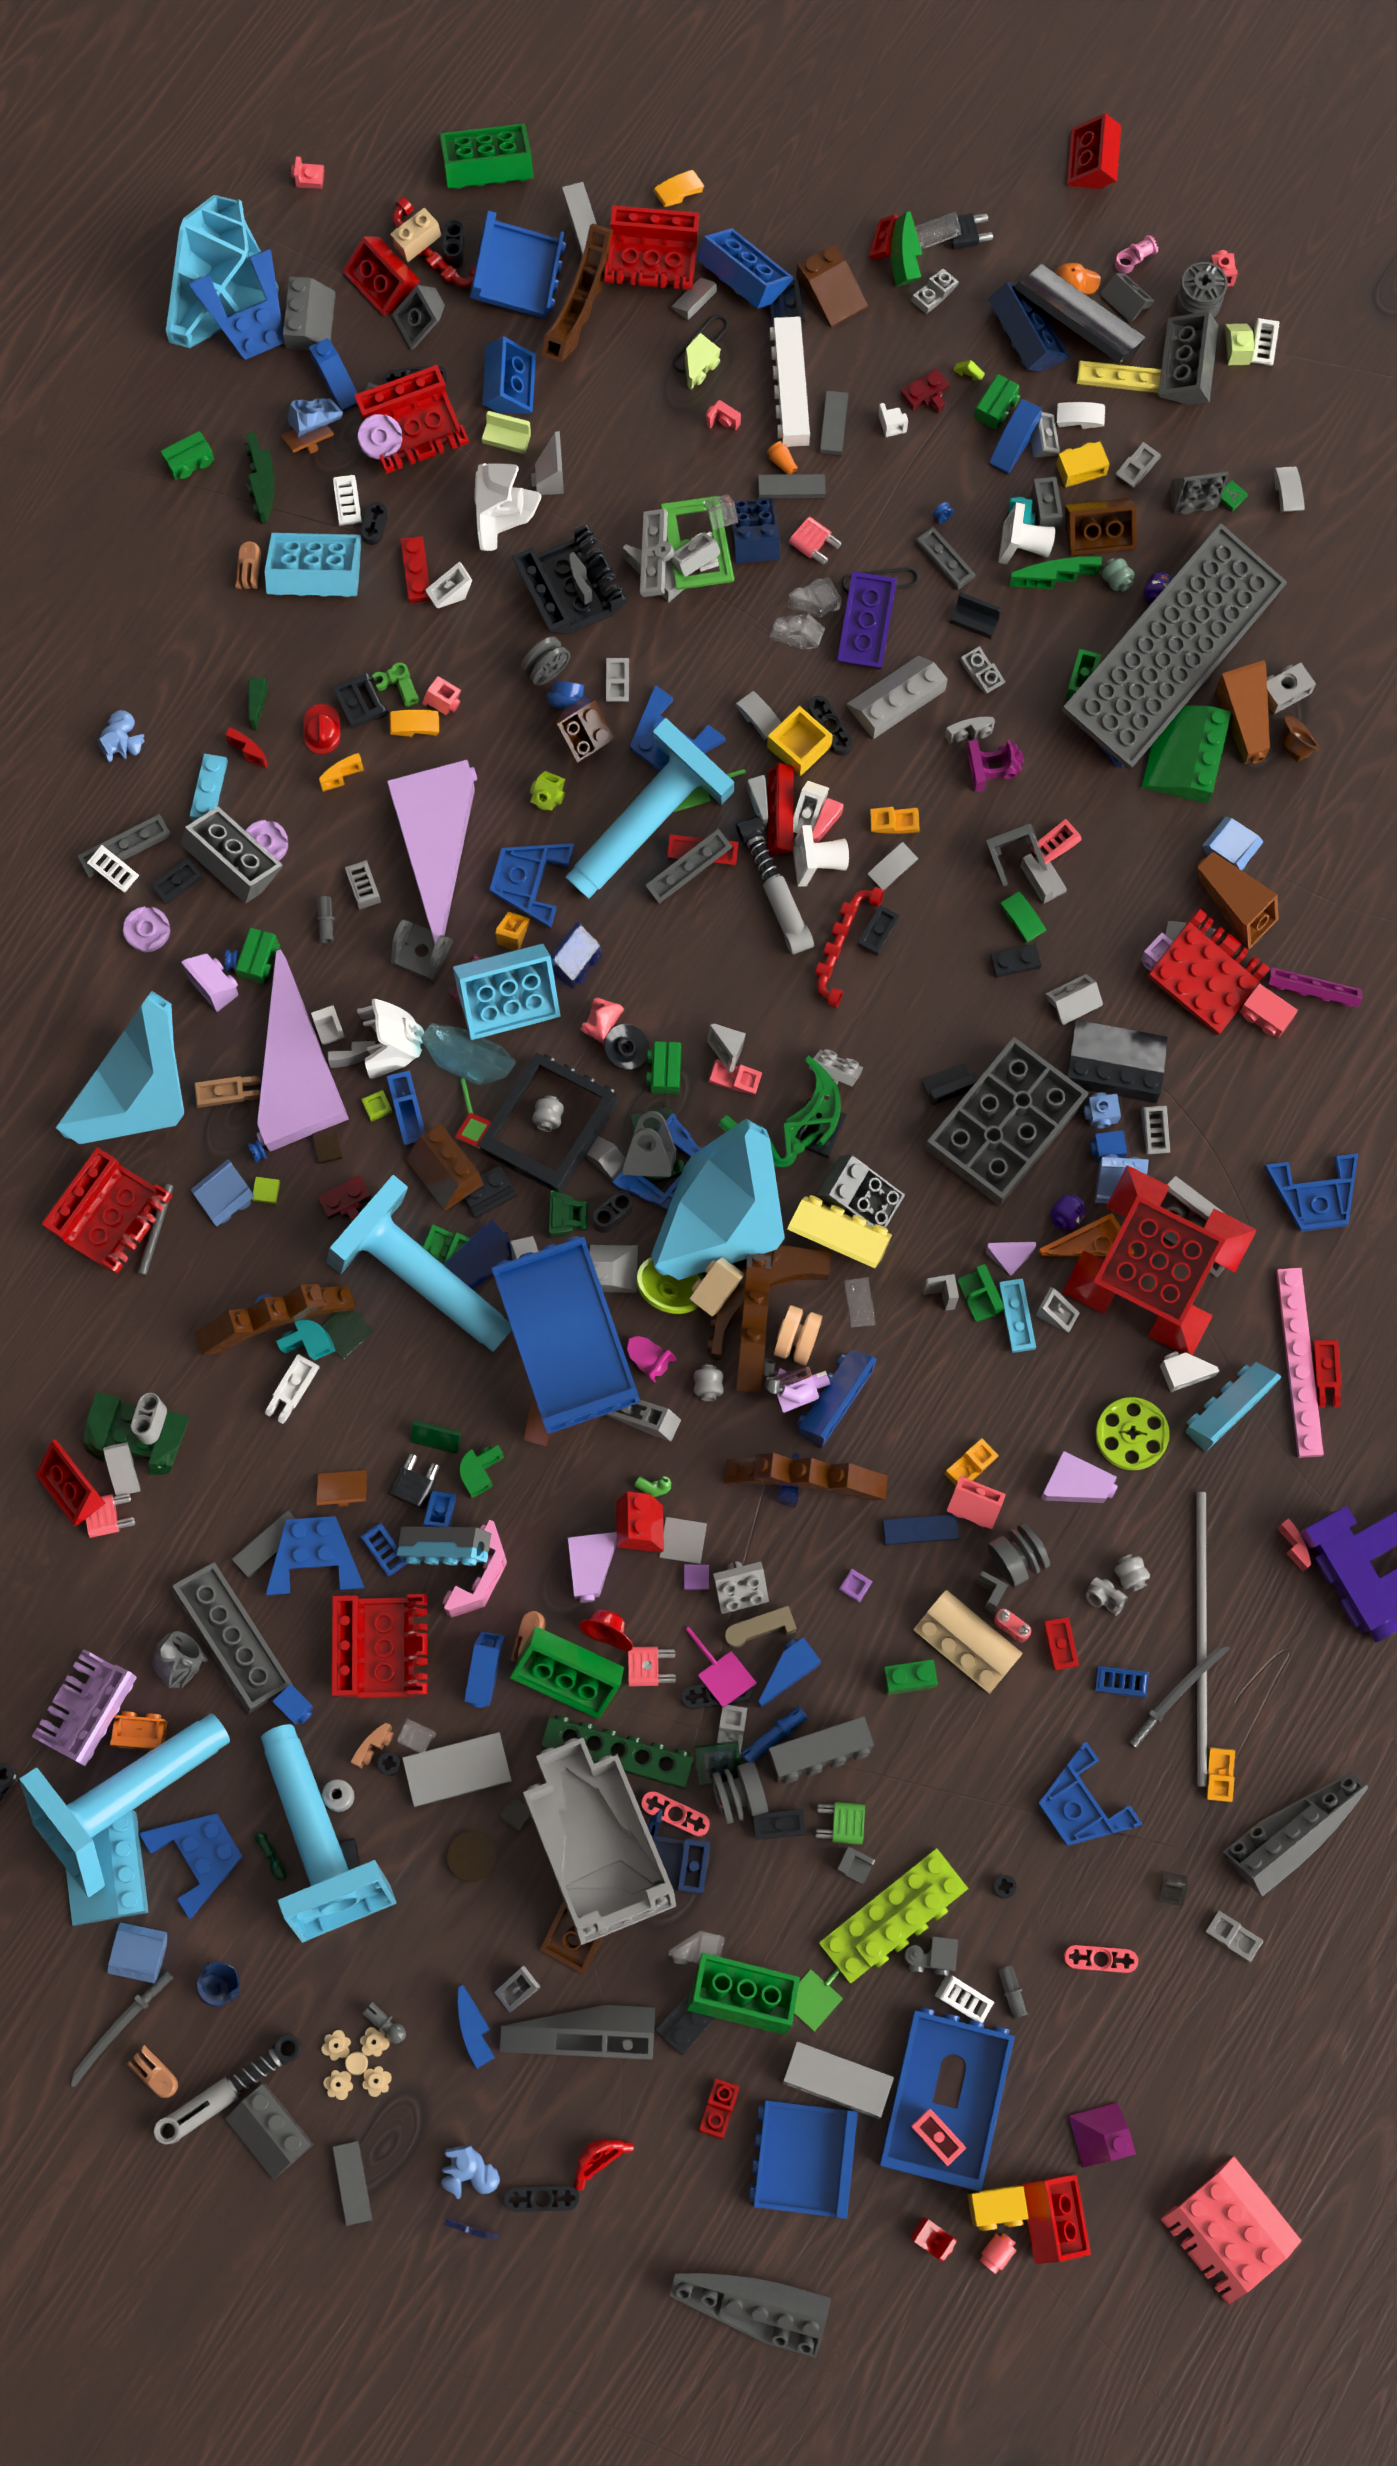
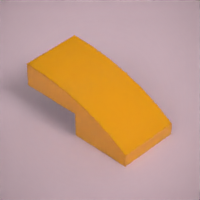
M691 170L666 180L655 187L653 191L663 206L667 207L682 203L684 196L702 192L704 185L695 172Z
M400 710L389 713L391 735L412 737L414 733L437 736L439 733L438 711Z
M359 753L339 761L323 773L319 778L323 792L343 786L344 776L363 771Z
M893 807L871 809V831L891 834L920 832L918 808L894 810Z
M981 1439L948 1468L944 1474L955 1486L960 1476L973 1481L999 1455Z
M1209 1747L1207 1800L1233 1801L1235 1779L1233 1776L1234 1749Z

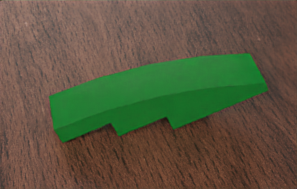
M1073 557L1031 565L1012 572L1009 587L1054 589L1056 581L1076 582L1078 574L1099 575L1102 557Z

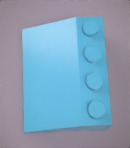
M272 533L265 566L267 594L357 596L361 535Z
M544 944L453 967L456 986L471 1040L561 1017L551 957Z
M132 1810L92 1837L105 1887L88 1898L66 1869L72 1926L149 1913L137 1812Z

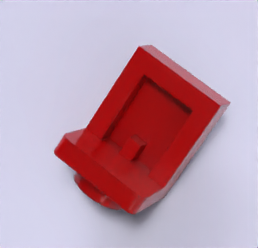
M923 2217L910 2237L912 2241L941 2262H944L946 2257L952 2253L957 2242L954 2237L926 2217Z

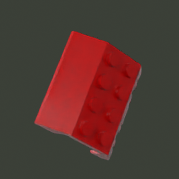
M612 205L610 229L613 232L609 246L608 262L605 266L604 283H614V281H617V284H622L623 280L630 281L631 285L639 283V286L658 287V285H661V288H666L667 284L674 285V289L682 287L684 290H692L697 252L699 213Z
M438 365L354 395L362 422L374 414L387 415L392 417L402 430V443L398 452L393 453L391 457L387 455L386 460H384L382 455H379L380 460L378 461L385 474L395 471L394 465L398 470L402 469L403 464L401 460L407 458L408 462L412 465L416 463L415 457L420 462L436 456L435 450L439 454L444 453L443 444L448 443L452 450L457 448L456 442L460 447L469 444L464 427L459 424L447 396L446 384Z
M97 1147L41 1225L69 1247L102 1268L118 1274L123 1267L119 1261L126 1263L128 1260L126 1254L122 1252L123 1249L126 1247L135 1250L137 1245L132 1241L140 1243L151 1227L147 1222L153 1224L156 1220L150 1213L151 1210L155 1209L162 1212L165 1207L161 1203L168 1204L173 1196L157 1184L153 1186L121 1166L117 1159Z
M407 1594V1598L359 1599L358 1596H333L332 1696L373 1699L410 1698L428 1694V1684L418 1683L428 1680V1674H414V1667L428 1664L427 1658H418L428 1655V1634L418 1633L427 1631L428 1625L424 1623L414 1624V1618L428 1615V1609L420 1608L428 1606L426 1594Z

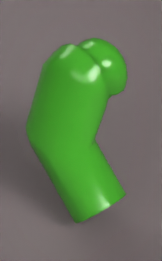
M640 1476L634 1487L646 1494L657 1497L669 1492L671 1480L663 1476L660 1480L651 1483Z

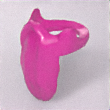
M640 1336L629 1338L627 1347L629 1357L653 1382H656L655 1376H661L667 1370L670 1361L677 1360L670 1350L664 1352L660 1346L654 1344L648 1338Z

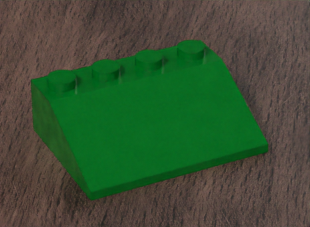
M525 123L440 133L448 188L461 189L464 186H483L487 183L503 184L512 180L526 181L529 178H534L531 150Z
M1184 706L1151 745L1142 788L1208 804L1216 781L1231 711L1211 706Z

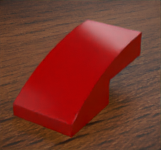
M229 727L226 733L228 744L241 749L246 761L266 768L268 764L262 750L247 736Z

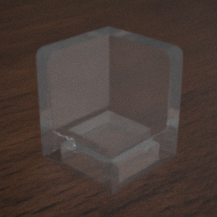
M728 494L703 502L705 509L709 513L711 527L714 530L738 523L735 503Z
M407 1719L397 1739V1743L405 1748L409 1747L424 1754L436 1733Z

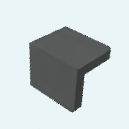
M848 1846L837 1868V1872L860 1884H864L875 1860Z

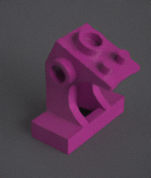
M978 740L968 742L967 755L975 792L984 791L985 783L988 779L1002 777L1011 779L1016 777L1017 773L1023 772L1021 764L1024 763V758L1021 750H1017V744H1012L1010 740H1007L1006 744L998 747V751L982 752L979 749ZM1001 761L1002 767L989 769L988 762Z

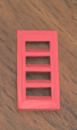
M829 798L825 800L812 831L814 843H818L841 816L844 807L842 803Z
M1064 819L1038 840L1040 848L1044 847L1049 853L1047 856L1042 853L1047 864L1075 846L1082 839L1076 829L1067 819ZM1064 832L1070 836L1068 839L1062 835ZM1059 837L1063 843L1059 844L1055 838ZM1051 842L1056 848L1052 850L1047 843ZM1032 845V846L1030 847V849H1031V850L1033 851V853L1036 855V852H1035L1034 847H1033V845Z

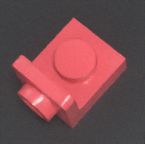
M296 156V162L291 166V177L295 178L296 187L322 189L324 165L302 164L301 157Z
M721 400L715 406H710L705 415L708 428H711L717 420L724 427H730L735 431L741 425V413Z

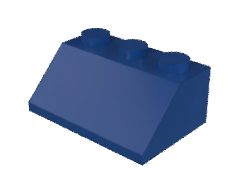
M504 336L486 345L482 404L498 413H533L536 354Z

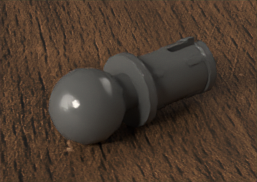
M372 2002L362 2015L379 2028V2033L384 2029L387 2039L391 2043L398 2044L404 2041L406 2037L404 2026L399 2023L393 2024L390 2022L393 2016H387Z

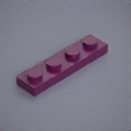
M1271 967L1269 972L1268 985H1272L1275 989H1288L1295 991L1299 995L1306 996L1309 994L1317 996L1323 1001L1333 1000L1347 1007H1360L1362 989Z

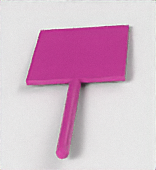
M690 1627L686 1628L687 1633L712 1663L710 1667L698 1674V1677L723 1708L757 1684L732 1651L716 1661Z

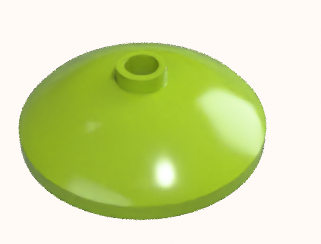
M651 1257L640 1266L636 1275V1285L641 1296L653 1307L667 1313L683 1314L699 1307L690 1300L694 1293L691 1289L699 1279L703 1280L704 1277L699 1273L678 1280L669 1274L662 1275L655 1269Z

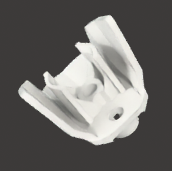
M484 463L478 465L475 476L474 497L480 550L492 551L497 549V534L528 523L541 500L539 492L512 487L519 469L515 464Z
M372 999L371 1006L357 1008V1013L361 1019H372L363 1022V1025L371 1026L377 1033L378 1041L381 1042L380 1044L367 1047V1051L371 1055L365 1058V1065L370 1079L406 1067L413 1059L420 1056L422 1051L420 1044L425 1042V1033L423 1028L415 1022L410 1014L393 1004L378 999Z

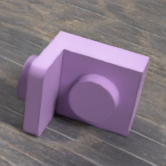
M1161 933L1144 951L1141 958L1143 965L1151 971L1173 941Z

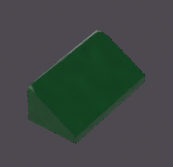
M416 1420L413 1421L411 1442L413 1444L454 1454L458 1452L462 1438L460 1431Z

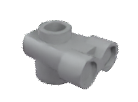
M1098 1577L1091 1582L1086 1593V1599L1092 1606L1100 1608L1102 1605H1105L1107 1610L1115 1616L1120 1613L1124 1607L1123 1604L1127 1600V1596L1120 1590H1115L1109 1580H1101Z

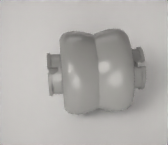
M545 1096L538 1099L532 1116L533 1123L544 1132H551L561 1125V1116L564 1112L563 1104L553 1096Z
M702 1365L701 1369L694 1372V1394L701 1397L702 1401H715L716 1397L723 1394V1372L716 1369L715 1365Z
M1132 1554L1118 1560L1120 1564L1115 1567V1573L1120 1578L1121 1585L1125 1590L1132 1588L1134 1592L1147 1586L1145 1581L1150 1578V1574L1144 1567L1141 1557L1133 1558Z
M341 1779L332 1780L323 1788L322 1800L331 1811L343 1812L353 1804L355 1798L354 1790L346 1781ZM342 1792V1797L335 1800V1794Z

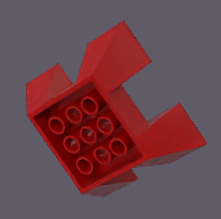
M1127 1165L1105 1207L1126 1218L1105 1260L1083 1250L1062 1293L1104 1315L1116 1293L1158 1315L1148 1337L1181 1354L1188 1353L1193 1355L1213 1316L1192 1305L1213 1263L1235 1273L1257 1230L1214 1208L1204 1228L1160 1207L1170 1186ZM1172 1232L1177 1236V1243L1174 1246H1167L1163 1242V1237L1166 1233ZM1134 1243H1140L1144 1246L1145 1251L1142 1256L1134 1257L1130 1253V1248ZM1154 1255H1164L1166 1265L1162 1268H1156L1152 1264ZM1184 1265L1187 1267L1188 1275L1186 1278L1178 1279L1175 1277L1174 1269L1176 1266ZM1147 1275L1155 1279V1286L1150 1290H1146L1141 1286V1279Z

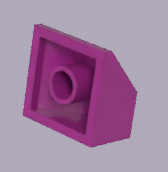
M1118 2103L1068 2116L1082 2167L1101 2164L1136 2154L1129 2128Z

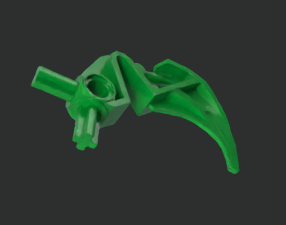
M809 1055L804 1061L811 1066L816 1075V1090L810 1102L799 1112L787 1118V1123H784L787 1150L785 1158H781L770 1139L774 1166L788 1167L792 1165L797 1154L802 1153L806 1146L815 1141L816 1137L820 1134H823L816 1143L821 1148L834 1133L840 1118L841 1099L838 1086L828 1072ZM825 1095L830 1096L828 1101L824 1099ZM821 1113L822 1117L817 1118L816 1114ZM725 1115L718 1124L725 1132L737 1125L728 1115ZM820 1124L817 1132L811 1133L802 1141L795 1137L802 1126Z

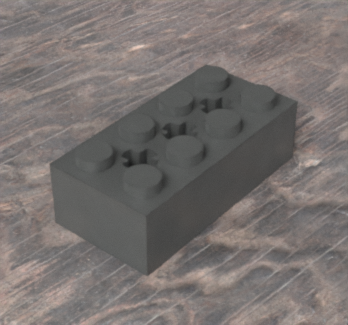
M861 1717L769 1748L768 1756L777 1782L783 1780L784 1784H788L798 1780L800 1774L807 1773V1776H812L822 1772L821 1770L824 1766L830 1765L831 1768H836L844 1765L848 1758L854 1757L856 1761L868 1757V1754H870L874 1747V1743L866 1719Z

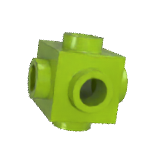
M544 771L531 786L530 793L533 794L531 803L536 804L542 810L552 811L557 804L560 805L563 801L565 792L562 790L565 779Z

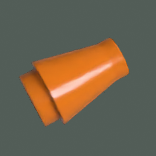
M779 441L768 449V458L784 471L786 475H791L797 470L798 467L794 463L786 444L783 445Z

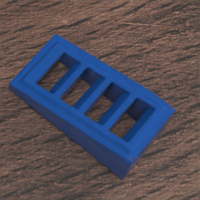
M378 1523L360 1536L367 1549L388 1577L408 1564L406 1563V1558L397 1556L398 1547L382 1523ZM380 1532L382 1536L371 1543L369 1539ZM386 1540L388 1544L376 1551L375 1547ZM392 1548L394 1552L382 1560L380 1556ZM397 1556L400 1560L388 1568L386 1563Z
M1098 1666L1095 1691L1144 1699L1147 1695L1149 1672ZM1105 1673L1110 1674L1108 1687L1104 1686ZM1115 1675H1120L1118 1688H1114ZM1125 1676L1130 1677L1128 1689H1124ZM1136 1678H1140L1139 1690H1134Z

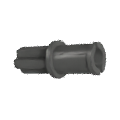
M321 896L317 899L318 918L316 919V922L319 923V942L332 943L334 942L333 922L335 918L332 917L331 898L329 896Z
M1007 1966L999 1969V1975L1005 1991L1003 1996L1007 1997L1012 2019L1027 2015L1028 2013L1021 1995L1023 1989L1019 1988L1014 1968Z

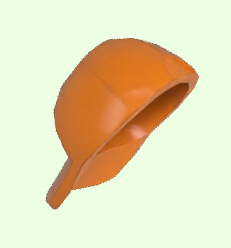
M1065 263L1055 271L1058 276L1085 295L1094 294L1100 286V275L1085 269L1081 264Z

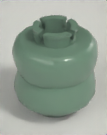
M1122 558L1108 560L1106 562L1108 565H1103L1102 578L1109 583L1113 591L1127 590L1133 584L1134 571L1128 567L1126 561Z

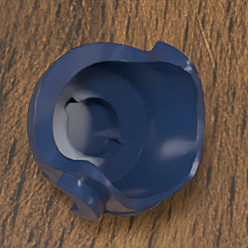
M215 1961L211 1964L207 1962L199 1970L202 1974L198 1977L195 1987L200 1998L199 2000L203 2004L221 2007L229 2000L232 2002L240 1995L238 1991L240 1980L233 1966Z

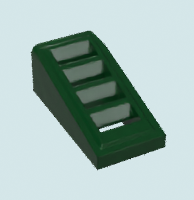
M249 678L248 712L252 730H257L267 696L268 683L266 678Z

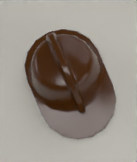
M1292 716L1284 717L1285 724L1289 729L1284 740V746L1288 754L1296 762L1307 759L1316 750H1322L1303 723Z

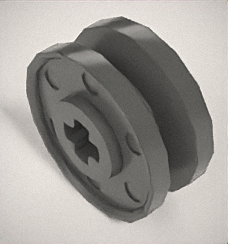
M548 637L535 645L527 653L522 661L521 670L526 675H530V680L535 685H543L556 677L564 669L570 659V652L565 647H561V642L556 637Z

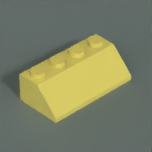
M812 1195L809 1197L805 1196L801 1200L787 1228L788 1230L868 1266L877 1267L892 1237V1234L887 1233V1228L877 1224L871 1226L866 1223L867 1220L858 1215L851 1217L844 1214V1209L835 1205H831V1207L822 1204L823 1200Z

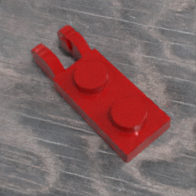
M1314 1340L1313 1357L1318 1406L1325 1407V1389H1332V1404L1334 1407H1340V1388L1342 1385L1338 1340Z

